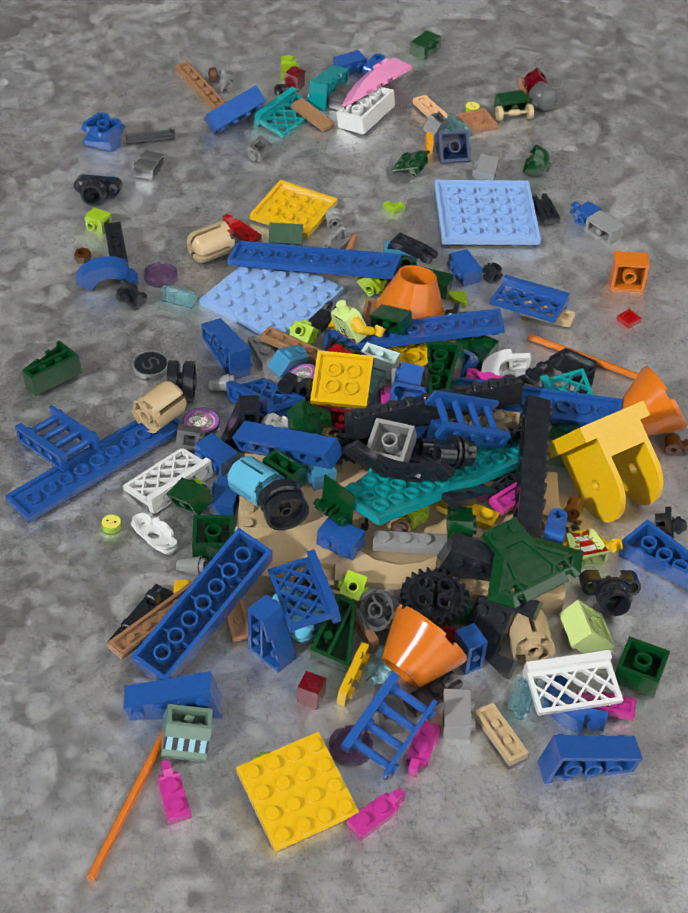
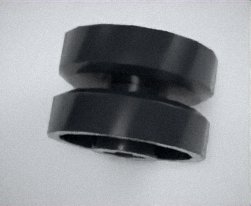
M168 360L166 381L173 382L182 389V396H185L186 401H194L197 387L195 361H185L181 372V365L178 360Z
M292 479L275 480L266 485L258 496V503L264 513L266 523L274 530L284 531L300 525L309 514V506L303 496V492L299 484Z

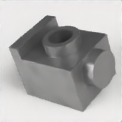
M260 135L249 145L247 154L252 161L257 160L260 162L270 154L273 144Z
M180 423L177 429L175 447L195 450V443L205 437V433H201L202 427Z

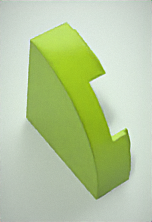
M387 201L383 203V208L395 215L405 210L406 204L399 201L398 203Z
M448 291V297L451 301L460 303V306L467 307L466 291Z

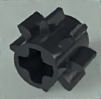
M495 262L488 263L482 270L484 273L483 279L488 283H497L503 276L500 273L502 267Z

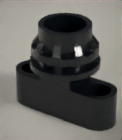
M86 174L79 175L73 184L74 189L80 193L82 201L89 206L102 204L108 195H117L123 186L121 179L118 177ZM111 184L116 185L117 189H113Z
M450 435L446 441L419 437L415 444L417 455L430 461L443 459L448 464H452L455 469L472 466L477 456L475 442L467 440L463 436Z
M598 570L583 571L579 576L582 591L586 595H595L600 607L612 616H621L628 612L631 607L632 596L638 594L641 590L637 573L632 570H620V577L608 575L605 578L600 577Z

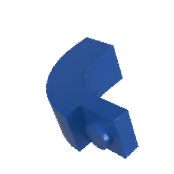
M104 256L92 259L83 264L75 273L76 284L89 291L104 279H126L129 283L139 284L138 273L134 269L128 268L127 260L119 257Z
M559 675L554 678V681L565 686L568 679ZM552 685L546 690L547 693L556 698L561 693L560 690ZM563 693V695L559 699L567 705L573 704L574 700L565 693ZM543 696L546 708L552 707L554 702ZM587 708L550 715L566 729L580 734L582 727L604 732L608 712Z

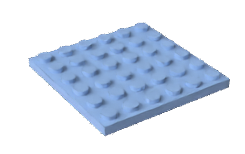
M434 180L443 245H540L541 237L529 181Z
M241 266L199 299V304L258 335L262 334L269 326L289 335L290 326L295 320L299 322L302 319L308 321L323 308L328 300L332 302L337 300L344 293V287L314 272L270 270L267 268Z

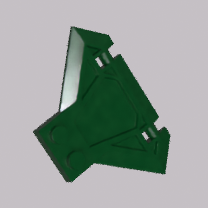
M516 517L484 531L481 536L494 553L487 601L515 609L521 605L519 599L522 598L525 602H529L568 582L569 579L566 575L570 574L574 578L581 575L583 551L529 535Z

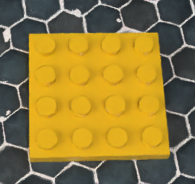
M280 180L250 213V219L269 225V222L303 224V238L308 239L326 218V211L337 205L338 199Z
M319 732L239 765L235 769L275 854L342 824L354 814L359 813Z

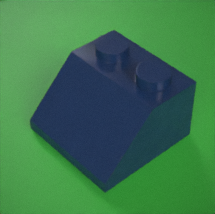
M469 130L442 131L435 135L436 152L440 163L471 161Z

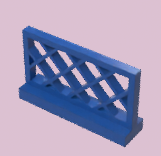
M505 274L502 284L490 299L489 304L555 324L562 311L568 307L570 293ZM525 301H531L532 303H531V304H525L524 302H525Z
M265 378L243 384L235 381L226 382L227 399L235 404L240 395H259L260 416L263 418L267 414L294 406L300 400L305 401L304 396L293 391L289 394L280 392L278 384Z
M315 549L307 551L308 557L267 569L279 603L283 608L290 632L329 619L332 620L333 624L341 621L337 602ZM305 565L307 567L303 573L295 571L298 567ZM279 573L286 574L283 579L274 576ZM291 576L299 577L296 583L288 581ZM304 580L312 581L309 587L301 585ZM287 586L292 589L289 593L281 592L282 588ZM300 590L305 593L302 597L294 596L295 592ZM310 594L317 595L318 597L315 601H311L307 599ZM290 600L297 602L294 608L286 606ZM303 604L311 606L307 612L299 610ZM316 608L325 612L319 615L312 614ZM295 615L303 617L301 621L294 623L291 621Z

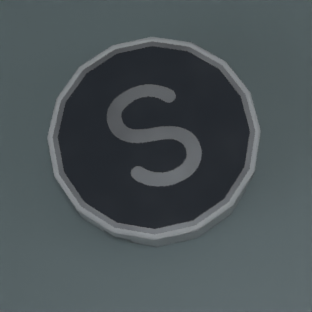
M146 351L140 353L132 362L133 372L141 379L147 380V378H151V380H156L167 374L168 358L160 352Z

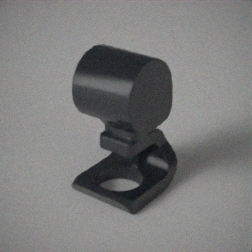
M286 372L282 375L277 386L280 392L284 394H289L292 390H296L299 393L305 387L307 390L305 401L308 402L312 392L313 379L306 378L298 382L297 375Z

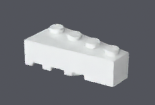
M380 87L367 94V98L358 99L355 105L352 106L350 104L346 106V110L337 111L338 128L358 134H365L395 106L394 90Z

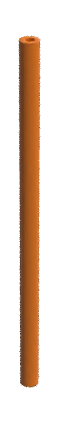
M531 333L527 337L529 341L556 351L568 348ZM568 348L597 361V366L634 380L638 373Z
M162 730L86 876L89 881L94 882L161 752Z

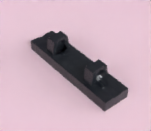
M121 222L104 223L109 256L119 257L128 261Z
M155 584L151 590H148L145 597L132 613L122 621L121 626L108 641L172 596L173 591Z

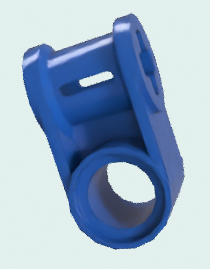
M380 53L374 54L365 63L362 74L365 75L373 70L372 66L385 60V56Z
M560 508L550 510L548 521L544 528V540L563 544L568 517L566 511Z

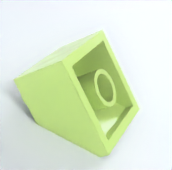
M577 600L559 613L562 621L561 626L567 633V641L571 648L577 649L582 653H590L616 647L602 614L583 602Z

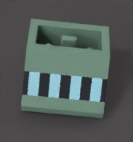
M168 704L162 721L161 757L206 762L212 731L213 709Z

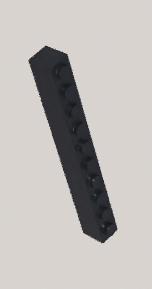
M508 374L498 379L489 378L488 381L472 382L470 385H457L452 389H440L438 391L498 400L499 404L496 408L522 403L523 381L516 378L515 375ZM422 393L421 396H407L402 400H389L384 404H371L366 408H353L352 411L344 412L345 434L353 441L369 438L376 418L417 427L430 424L432 419H440L437 407L425 405V401L432 393ZM445 408L448 418H455L453 409ZM462 411L463 416L469 415V412Z
M528 394L522 407L513 518L516 517L529 535L543 539L544 531L541 529L545 521V515H543L546 505L544 495L547 490L545 479L548 475L546 464L549 460L547 449L551 440L548 434L552 426L549 420L553 409L550 408L551 400Z

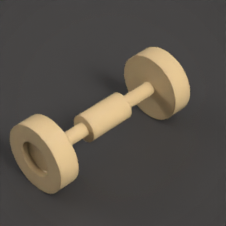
M527 104L526 110L523 111L515 109L503 112L502 106H496L495 108L497 121H503V115L517 116L526 113L527 119H533L534 117L533 104Z

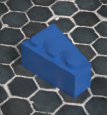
M266 594L248 608V649L279 673L296 659L283 608L276 599H272Z

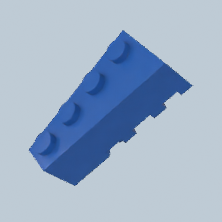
M257 85L206 114L204 120L213 134L217 132L220 134L227 129L226 127L234 126L239 120L245 119L263 108L266 99Z
M221 318L202 323V338L224 372L234 375L235 380L251 375L250 347Z
M648 519L622 540L623 549H619L618 556L688 589V549Z
M211 671L124 686V710L130 720H163L168 704L213 709L212 718H222V695Z
M553 735L538 759V765L544 784L553 783L555 778L570 781L573 779L572 776L585 775V778H592L601 772H605L606 775L634 772L643 760L635 736Z

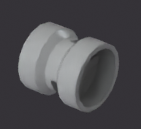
M338 208L328 209L325 213L327 227L332 231H337L339 227L343 226L341 211Z

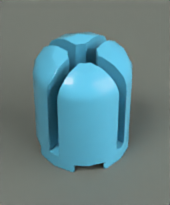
M253 456L241 457L232 464L227 477L230 489L258 508H260L258 496L261 490L275 480L284 479V476Z
M284 586L281 592L289 593L292 588ZM297 590L294 596L302 597L304 593ZM275 593L272 599H276L279 602L277 595ZM290 600L286 606L294 608L297 602ZM303 604L299 610L307 612L311 606ZM316 608L312 614L319 615L325 612ZM295 615L291 621L292 623L301 621L303 617ZM322 622L292 632L289 630L290 637L301 644L310 643L315 639Z

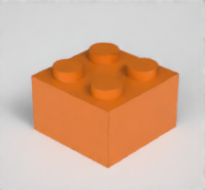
M614 251L609 274L610 290L644 292L650 267L648 253Z

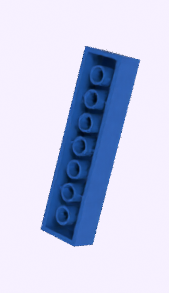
M238 527L132 654L133 665L154 681L178 677L273 561V551Z

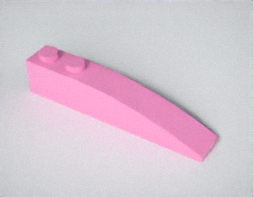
M387 58L381 61V63L372 66L373 70L361 77L352 87L342 106L345 107L410 71L413 69L412 65L397 58L391 60Z

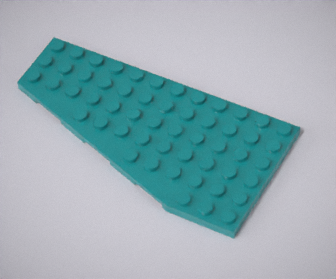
M517 437L513 445L506 442L501 449L476 445L477 456L475 463L470 467L465 466L463 469H455L454 476L445 480L406 482L377 474L374 469L369 468L368 473L358 481L349 483L344 488L355 495V511L378 526L383 525L386 522L441 501L444 492L477 486L501 477L514 469L517 470L520 439Z

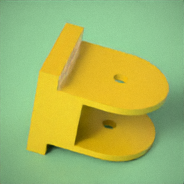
M644 400L551 441L547 449L550 459L558 455L561 456L578 496L584 501L587 510L600 521L613 522L623 515L626 506L625 494L632 501L640 505H650L659 500L662 495L664 484L662 469L640 420L650 415Z

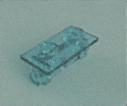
M454 114L447 116L450 122L446 128L449 131L469 130V137L473 136L470 132V127L459 121Z
M163 285L161 292L164 294L160 301L192 309L199 297L193 291L180 289V292H178L177 287Z
M380 644L374 653L376 658L374 661H371L366 669V672H368L365 679L366 682L370 678L374 679L376 684L384 683L387 680L391 670L384 666L386 664L382 660L385 644L383 646Z
M517 675L507 711H513L516 719L524 720L530 711L533 698L527 679L524 680V676ZM534 679L535 685H537L538 679Z

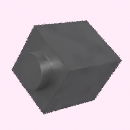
M440 112L429 116L422 129L426 133L432 132L433 138H435L438 132L446 129L450 121Z

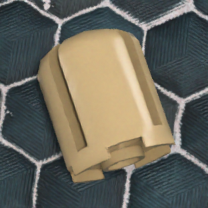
M220 221L192 231L187 236V247L191 257L196 262L204 264L231 253L235 246V240L230 238L227 231L230 229L224 221Z
M163 381L133 401L134 408L131 411L138 424L143 423L150 429L147 432L156 433L181 415L186 409L187 402L185 396H181L183 392L176 384L170 381Z
M542 610L539 611L536 621L516 613L507 633L514 660L516 659L522 663L524 667L526 662L548 659L550 656L553 658L556 652L555 644L544 612Z

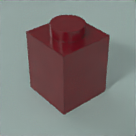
M292 66L285 72V84L289 88L292 86L296 88L298 93L305 86V70Z
M306 671L297 687V703L317 710L326 694V678Z

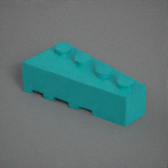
M332 65L313 78L309 84L308 101L319 107V110L326 111L330 94L335 91L340 83H348L349 69Z

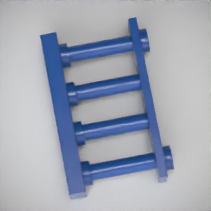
M434 390L425 401V405L437 407L442 425L435 432L436 439L446 441L448 436L457 435L474 441L479 446L501 449L511 438L509 431L497 428L492 411L498 406V400ZM445 408L453 409L457 423L449 421ZM462 411L469 412L473 425L465 423ZM478 414H485L489 428L482 427Z
M53 405L49 406L51 417L32 428L22 423L15 426L20 443L62 472L69 469L68 457L83 448L90 446L96 451L100 450V439L96 432H92ZM54 423L58 425L43 435L37 434ZM62 432H69L68 435L62 437L56 442H49L50 439L61 434ZM76 438L81 440L65 451L59 449Z
M394 671L391 672L340 746V749L346 753L351 748L353 750L357 749L383 767L385 771L381 778L384 780L388 774L391 777L400 766L396 762L424 721L426 719L430 721L437 712L434 708L437 703L436 700H433L429 707L400 687V684L397 682L400 675ZM389 693L397 695L423 714L416 725L387 705L388 702L385 701V698ZM376 711L384 713L411 732L404 743L374 723L375 720L372 717ZM363 730L371 731L398 750L391 762L361 741L362 738L359 736Z

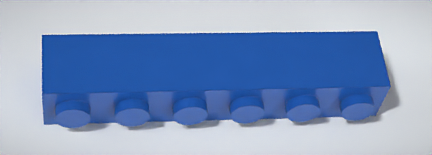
M244 421L232 437L240 451L267 456L276 448L298 463L332 469L343 454L339 441L335 437L259 424L257 422Z

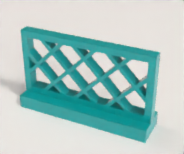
M290 87L255 113L253 125L257 127L262 125L279 137H286L306 122L307 119L296 117V115L300 114L294 109L285 110L284 108H291L295 100L303 97L296 94V88ZM307 101L308 103H310L312 106H314L316 109L319 110V107H317V106H315L314 104H312L311 102ZM276 114H283V117H279V116H275V115H276ZM285 114L293 115V117H286ZM276 121H284V124H277ZM287 121L295 122V124H287ZM278 128H285V131L282 132Z
M583 368L548 378V375L540 376L543 388L568 391L566 388L570 384L576 387L575 393H578L581 388L588 391L587 394L594 395ZM582 376L580 383L572 381L574 377ZM561 381L565 384L560 388L555 386L554 383ZM555 423L556 427L568 432L578 429H571L570 425Z

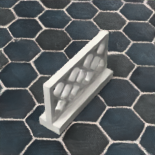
M180 448L124 484L123 489L149 507V511L155 515L173 503L166 493L182 477L188 480L198 478L205 482L214 476L212 462L208 458L202 460L186 449ZM182 455L186 457V459L176 460ZM176 465H186L185 468H175ZM165 466H172V469H162V468L165 467ZM170 474H171V477H168V478H160L161 475H170ZM157 475V478L147 479L150 476ZM156 484V487L145 488L146 485ZM136 485H142V488L133 489L132 487Z
M610 650L526 662L522 673L524 680L527 679L537 715L541 716L622 703L623 698L611 664L612 656ZM606 669L609 677L607 680H604L595 674L596 671ZM582 672L589 676V679L586 683H583L574 677L576 673ZM562 675L568 679V682L565 686H562L554 681V678ZM541 678L547 682L544 690L535 685L534 679ZM591 679L603 685L599 692L588 686ZM570 682L582 688L578 695L567 689ZM550 685L561 691L557 698L546 692ZM605 687L614 691V698H608L601 694ZM586 690L596 697L593 701H587L580 696ZM565 693L575 700L573 704L567 705L559 699ZM542 696L554 702L552 707L542 708L540 703Z

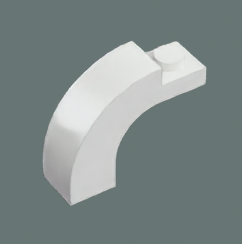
M511 349L497 351L484 361L481 372H492L495 375L501 376L506 372L525 371L530 367L531 355L530 353L512 354Z

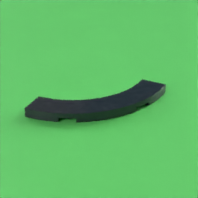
M359 440L344 446L343 452L361 466L366 465L374 469L377 474L406 482H421V480L435 482L451 478L456 472L443 459L427 463H408L390 459L371 450Z

